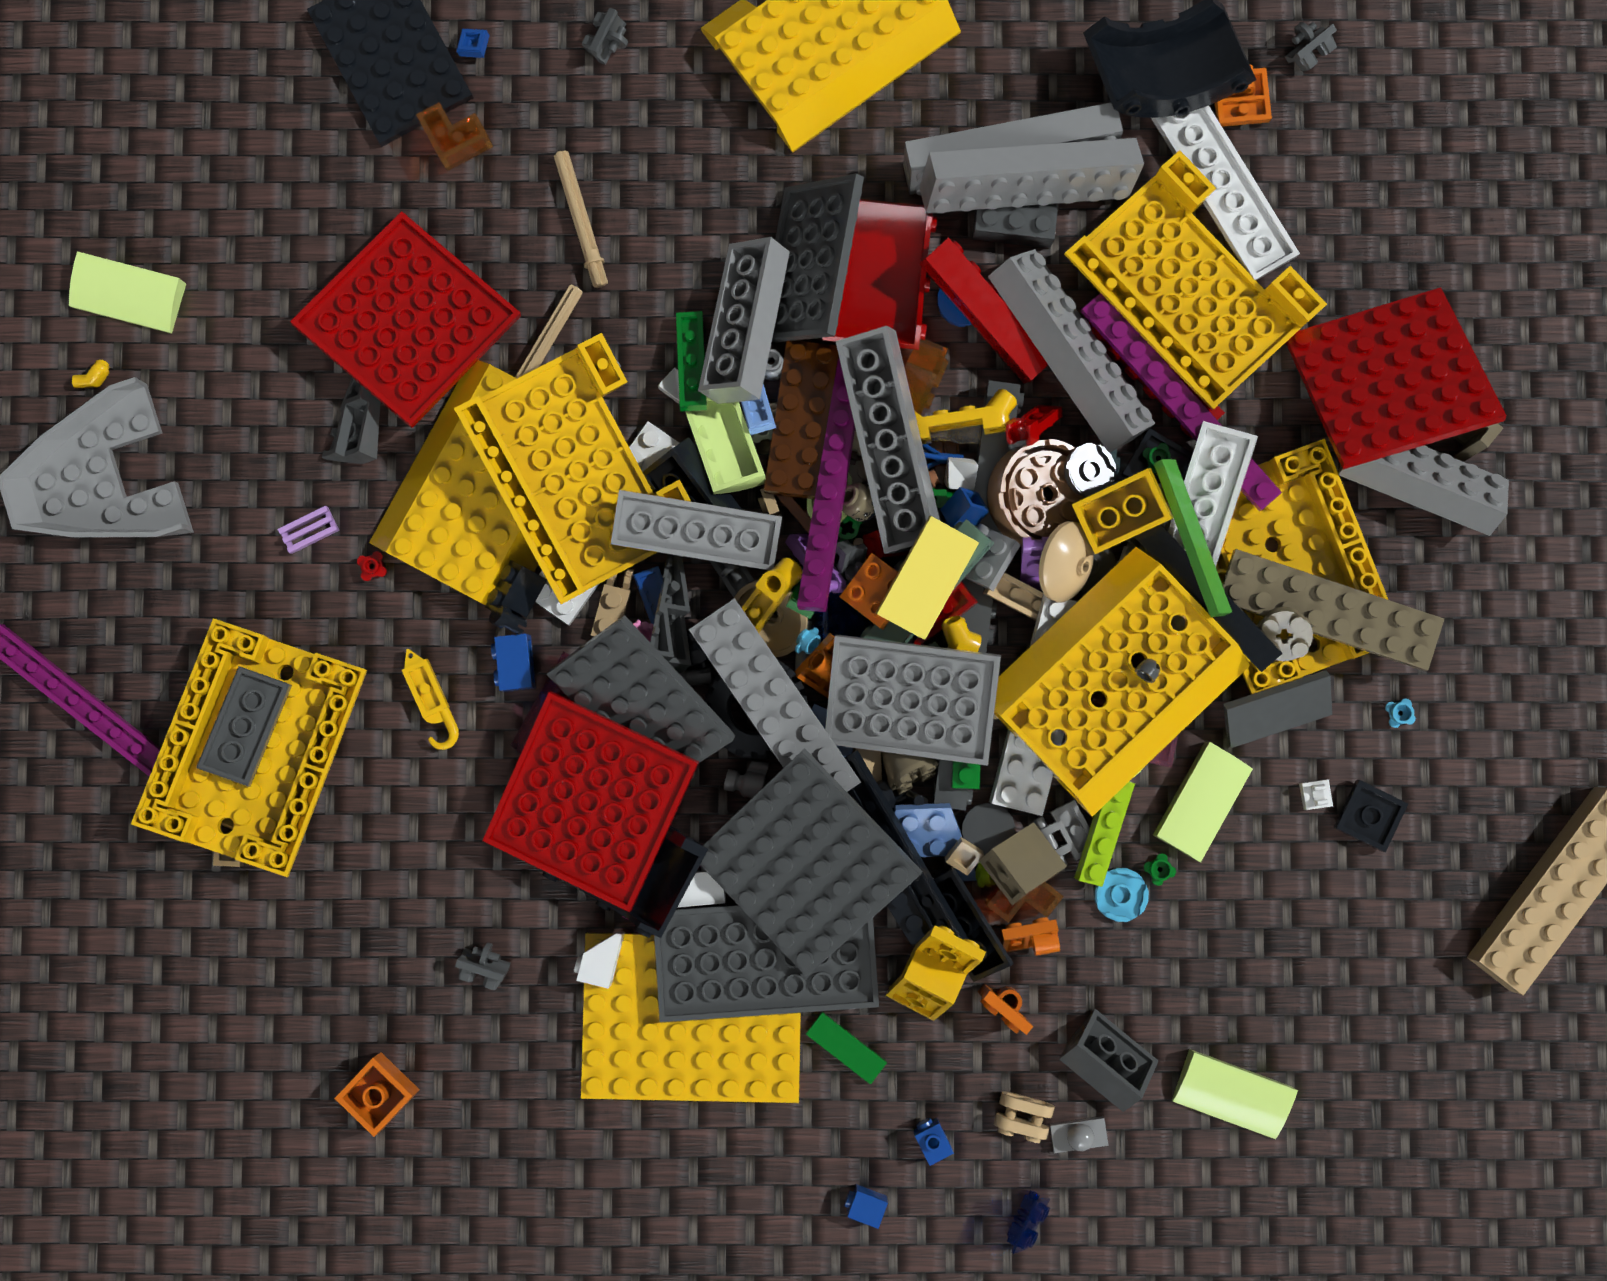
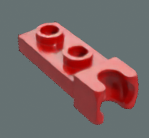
M1037 405L1021 418H1012L1006 423L1007 443L1014 444L1017 441H1026L1027 446L1036 443L1039 440V435L1048 427L1053 426L1062 417V406Z
M962 581L950 594L926 639L918 637L914 644L926 645L943 631L941 625L946 619L953 616H962L978 603Z

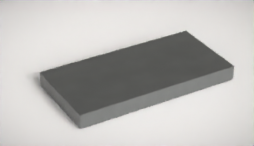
M238 666L196 768L250 787L292 685Z
M1327 670L1224 703L1227 743L1233 748L1332 715L1330 674Z

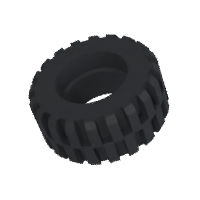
M778 660L808 704L804 686L796 677V673ZM718 673L711 680L704 701L736 735L734 740L724 746V748L733 754L750 759L775 756L760 733L745 731L736 724L731 713V702L734 695Z

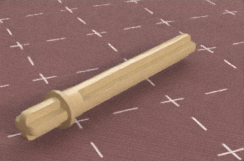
M566 150L558 151L554 155V159L585 258L584 267L589 271L593 287L601 288L608 284L603 267L605 261L604 258L600 257L569 152Z
M574 285L568 286L515 378H519L540 367L583 294L578 287Z

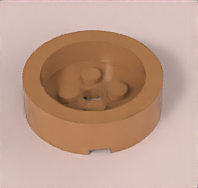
M1048 439L1038 440L1030 446L1026 444L1018 446L1007 452L998 461L991 473L987 490L991 517L999 531L1003 535L1016 540L1020 547H1022V537H1031V540H1041L1042 537H1049L1054 529L1064 522L1073 521L1080 523L1072 504L1085 497L1076 494L1068 486L1065 479L1064 464L1068 454L1075 448L1068 443ZM1049 487L1052 490L1053 498L1051 501H1045L1043 488Z

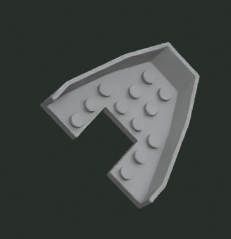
M133 377L109 385L42 434L0 474V492L12 529L66 537H161L194 533L177 482L173 481L128 497L125 493L112 450L162 434L146 383Z

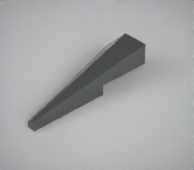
M352 377L340 407L341 416L338 429L332 428L330 435L334 439L329 451H323L322 458L331 461L365 464L377 459L380 401Z
M667 554L650 643L681 674L691 666L685 616L690 612L683 557Z

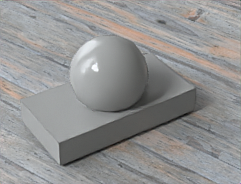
M1103 1116L1049 1124L1054 1153L1074 1150L1086 1151L1090 1148L1109 1146Z

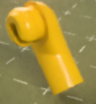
M97 360L86 375H73V387H100L109 374V364L104 360Z

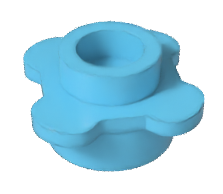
M817 628L812 630L804 629L797 637L795 652L799 654L804 651L810 655L821 643V637L818 635L819 630Z
M1405 698L1401 702H1388L1386 704L1385 710L1389 713V725L1391 727L1398 728L1400 724L1411 725L1415 722L1414 709L1409 699Z

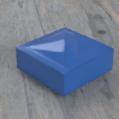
M462 29L456 50L459 57L484 58L490 36L487 30Z

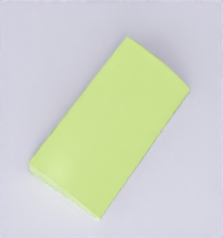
M77 251L70 281L69 306L172 334L186 283L177 277Z
M707 397V410L685 411L714 494L731 493L765 484V474L739 402L717 404Z
M1204 742L1153 836L1201 862L1253 769L1213 743Z
M1189 1049L1172 1101L1276 1139L1287 1120L1298 1090L1287 1084Z

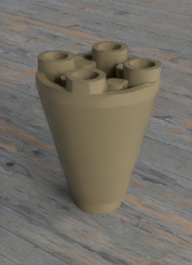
M881 752L888 785L892 790H897L899 794L912 789V784L920 779L925 782L937 774L935 771L939 764L937 759Z

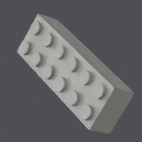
M772 237L732 243L728 247L698 388L699 392L717 404L760 400L790 254L786 248Z
M1426 445L1344 470L1340 464L1339 476L1488 536L1494 532L1507 515L1508 479L1499 474H1493L1480 469L1474 464H1468L1455 459L1449 454H1443L1430 449Z

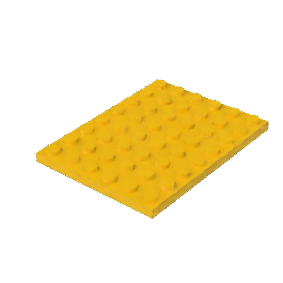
M586 933L585 952L615 933ZM625 933L610 988L607 989L584 983L581 1099L799 1103L801 1013L660 1022L654 935L651 934L650 938L642 934Z

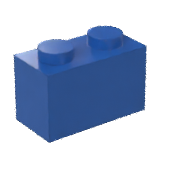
M526 633L494 637L495 643L491 644V654L493 660H497V670H494L495 686H499V691L506 692L536 688L531 635Z

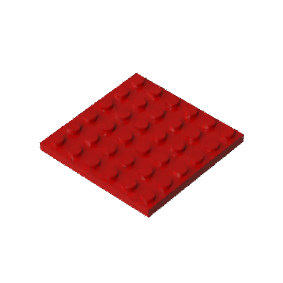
M401 211L290 322L293 327L408 426L413 428L521 317V312Z
M1441 287L1299 330L1286 342L1343 470L1504 422L1507 415Z
M552 691L548 692L482 841L630 912L699 761Z

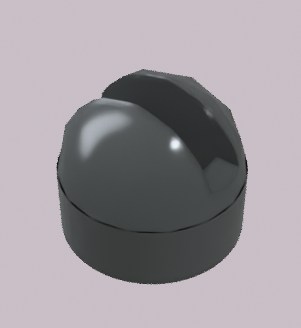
M1145 659L1139 663L1135 673L1144 681L1154 683L1159 676L1160 666L1153 659Z

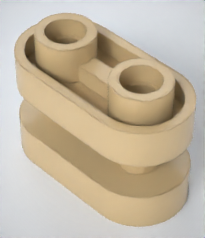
M1002 1091L999 1104L1005 1106L1006 1111L1005 1113H996L994 1125L998 1127V1132L1008 1136H1014V1133L1025 1135L1024 1139L1034 1143H1040L1041 1139L1046 1140L1049 1127L1042 1124L1043 1117L1052 1118L1055 1106L1042 1100ZM1017 1110L1033 1114L1032 1119L1028 1120L1017 1117Z

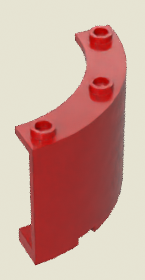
M860 199L836 334L834 337H823L822 340L838 341L888 326L896 330L900 348L919 350L920 340H925L927 324H922L924 293H929L931 277H926V271L920 263L928 256L930 233H936L937 216H933V213H926L924 205Z

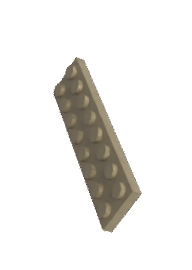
M1238 549L1232 552L1222 583L1224 591L1244 611L1265 617L1267 616L1266 613L1274 608H1294L1309 619L1313 634L1423 671L1429 670L1444 622V618Z

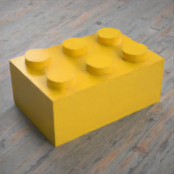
M1151 468L1072 504L1094 554L1100 553L1173 519L1169 505Z

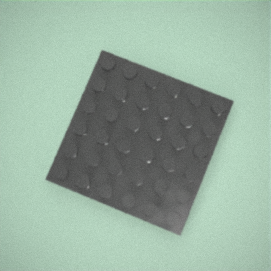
M805 748L703 845L708 848V851L700 864L806 977L923 872Z

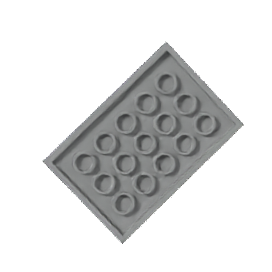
M835 635L825 730L837 746L988 766L1001 655Z

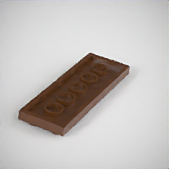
M793 340L786 342L774 421L776 428L773 429L764 487L765 494L815 499L839 358L837 345Z

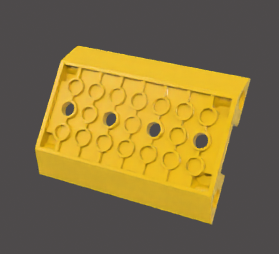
M1325 439L1259 464L1258 466L1282 493L1263 510L1258 511L1240 491L1216 565L1221 583H1223L1232 552L1238 549L1388 600ZM1268 538H1273L1277 541L1278 549L1276 552H1270L1266 549L1265 542ZM1244 611L1256 625L1264 618ZM1282 629L1281 634H1276V636L1281 637V639H1287L1292 633H1288L1287 629ZM1313 634V638L1317 642V649L1314 652L1308 651L1304 657H1298L1291 661L1275 660L1262 672L1244 654L1250 666L1242 674L1252 695L1303 678V676L1340 662L1355 659L1369 652Z
M1135 547L999 676L994 714L1014 736H1018L1053 772V777L1093 817L1234 682L1250 664L1238 643L1209 615L1166 568ZM1175 615H1179L1185 620V627L1181 631L1173 629L1171 625V620ZM1135 653L1142 654L1145 659L1155 660L1160 666L1159 676L1154 683L1144 681L1135 673L1136 668L1131 664V658ZM1096 691H1100L1105 695L1106 701L1102 707H1096L1091 702V696ZM1056 729L1062 730L1066 736L1065 742L1060 746L1053 744L1051 741V734Z
M213 618L131 825L181 842L191 843L235 858L237 861L289 877L367 670L318 653L313 654L269 639L262 634ZM238 666L292 685L250 787L196 768ZM291 666L294 671L292 678L282 680L280 677L281 670L284 667ZM230 818L234 824L233 830L228 834H224L220 828L223 820Z

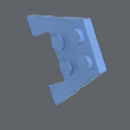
M950 803L895 805L894 807L895 815L920 857L946 856L960 837H962ZM955 868L962 881H977L975 868L968 876Z

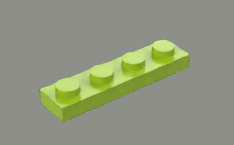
M1129 781L1094 815L1074 877L1078 881L1103 887L1135 783Z

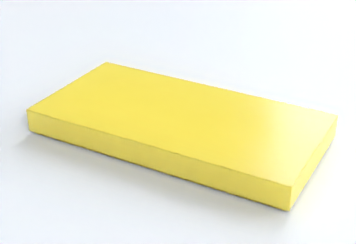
M929 516L878 607L876 614L925 640L979 542L940 520Z

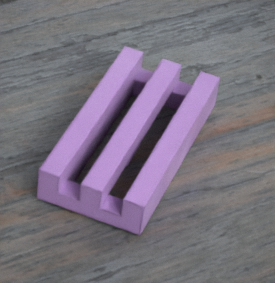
M327 506L278 529L290 554L340 531ZM323 515H326L325 518H323V519H321V520H319V521H317V522H315V523H313V524H311V525H309V526H307V527H305V528H303V529H301V530H299V531H297V532H295V533H292V534H290V535L288 534L289 532H291V531H293V530H295V529H297V528H299V527H301V526H303V525H305V524H307V523H309V522H311V521H313V520H315V519H317V518H319V517H321V516H323ZM328 523L331 527L293 545V540Z

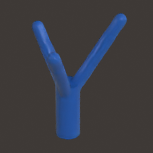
M923 444V449L930 452H924L925 458L934 460L927 464L928 469L938 464H947L948 457L964 458L962 454L940 453L928 444Z

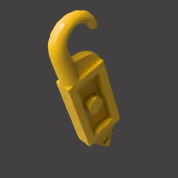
M406 649L405 667L402 669V672L423 719L432 724L444 722L449 733L448 739L443 743L435 741L433 737H429L428 741L436 749H449L454 746L459 736L458 726L449 709L450 706L429 660L423 659L410 649Z

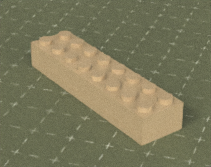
M1594 787L1467 956L1470 961L1511 992L1520 995L1526 993L1607 884V787Z

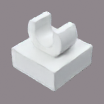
M1329 779L1299 783L1303 810L1333 806Z

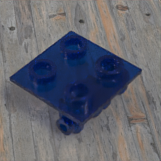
M1032 1190L1024 1195L1020 1205L1024 1210L1018 1209L1017 1212L1027 1219L1025 1221L1015 1216L1014 1220L1016 1222H1012L1007 1232V1236H1009L1007 1242L1014 1245L1011 1253L1015 1254L1028 1249V1247H1033L1039 1234L1036 1232L1039 1222L1043 1223L1049 1214L1050 1207L1047 1205L1050 1198L1038 1200L1040 1195Z

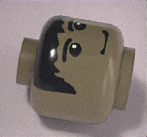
M856 482L846 487L842 511L858 522L869 521L875 516L869 487L863 483Z

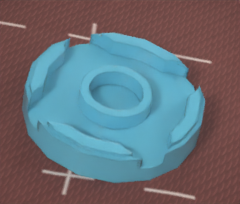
M1116 867L1108 870L1103 887L1097 885L1094 887V900L1097 908L1105 917L1117 922L1133 920L1144 912L1148 903L1149 891L1147 885L1137 872L1128 868Z

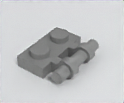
M1071 800L1050 811L1054 820L1053 823L1047 825L1043 816L1033 820L1066 865L1068 863L1063 855L1071 852L1076 861L1081 858L1090 830L1076 801ZM1057 830L1060 831L1065 841V844L1058 846L1052 835Z

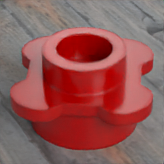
M375 551L370 556L365 557L361 555L358 557L357 564L361 567V578L364 581H370L372 578L384 577L386 575L387 569L382 561V553ZM371 564H374L373 569L370 568Z

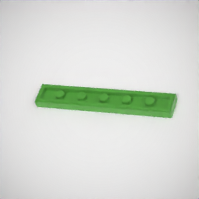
M1161 459L1155 462L1154 466L1209 615L1211 617H1218L1232 613L1231 607L1177 462L1172 459Z

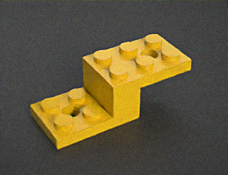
M934 925L915 945L902 975L889 987L886 996L934 1021L954 1005L967 974L982 962L986 951L980 949V946L972 940H963L955 936L951 929L945 926L938 927Z

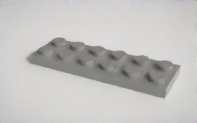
M619 490L611 544L772 570L775 563L782 516Z

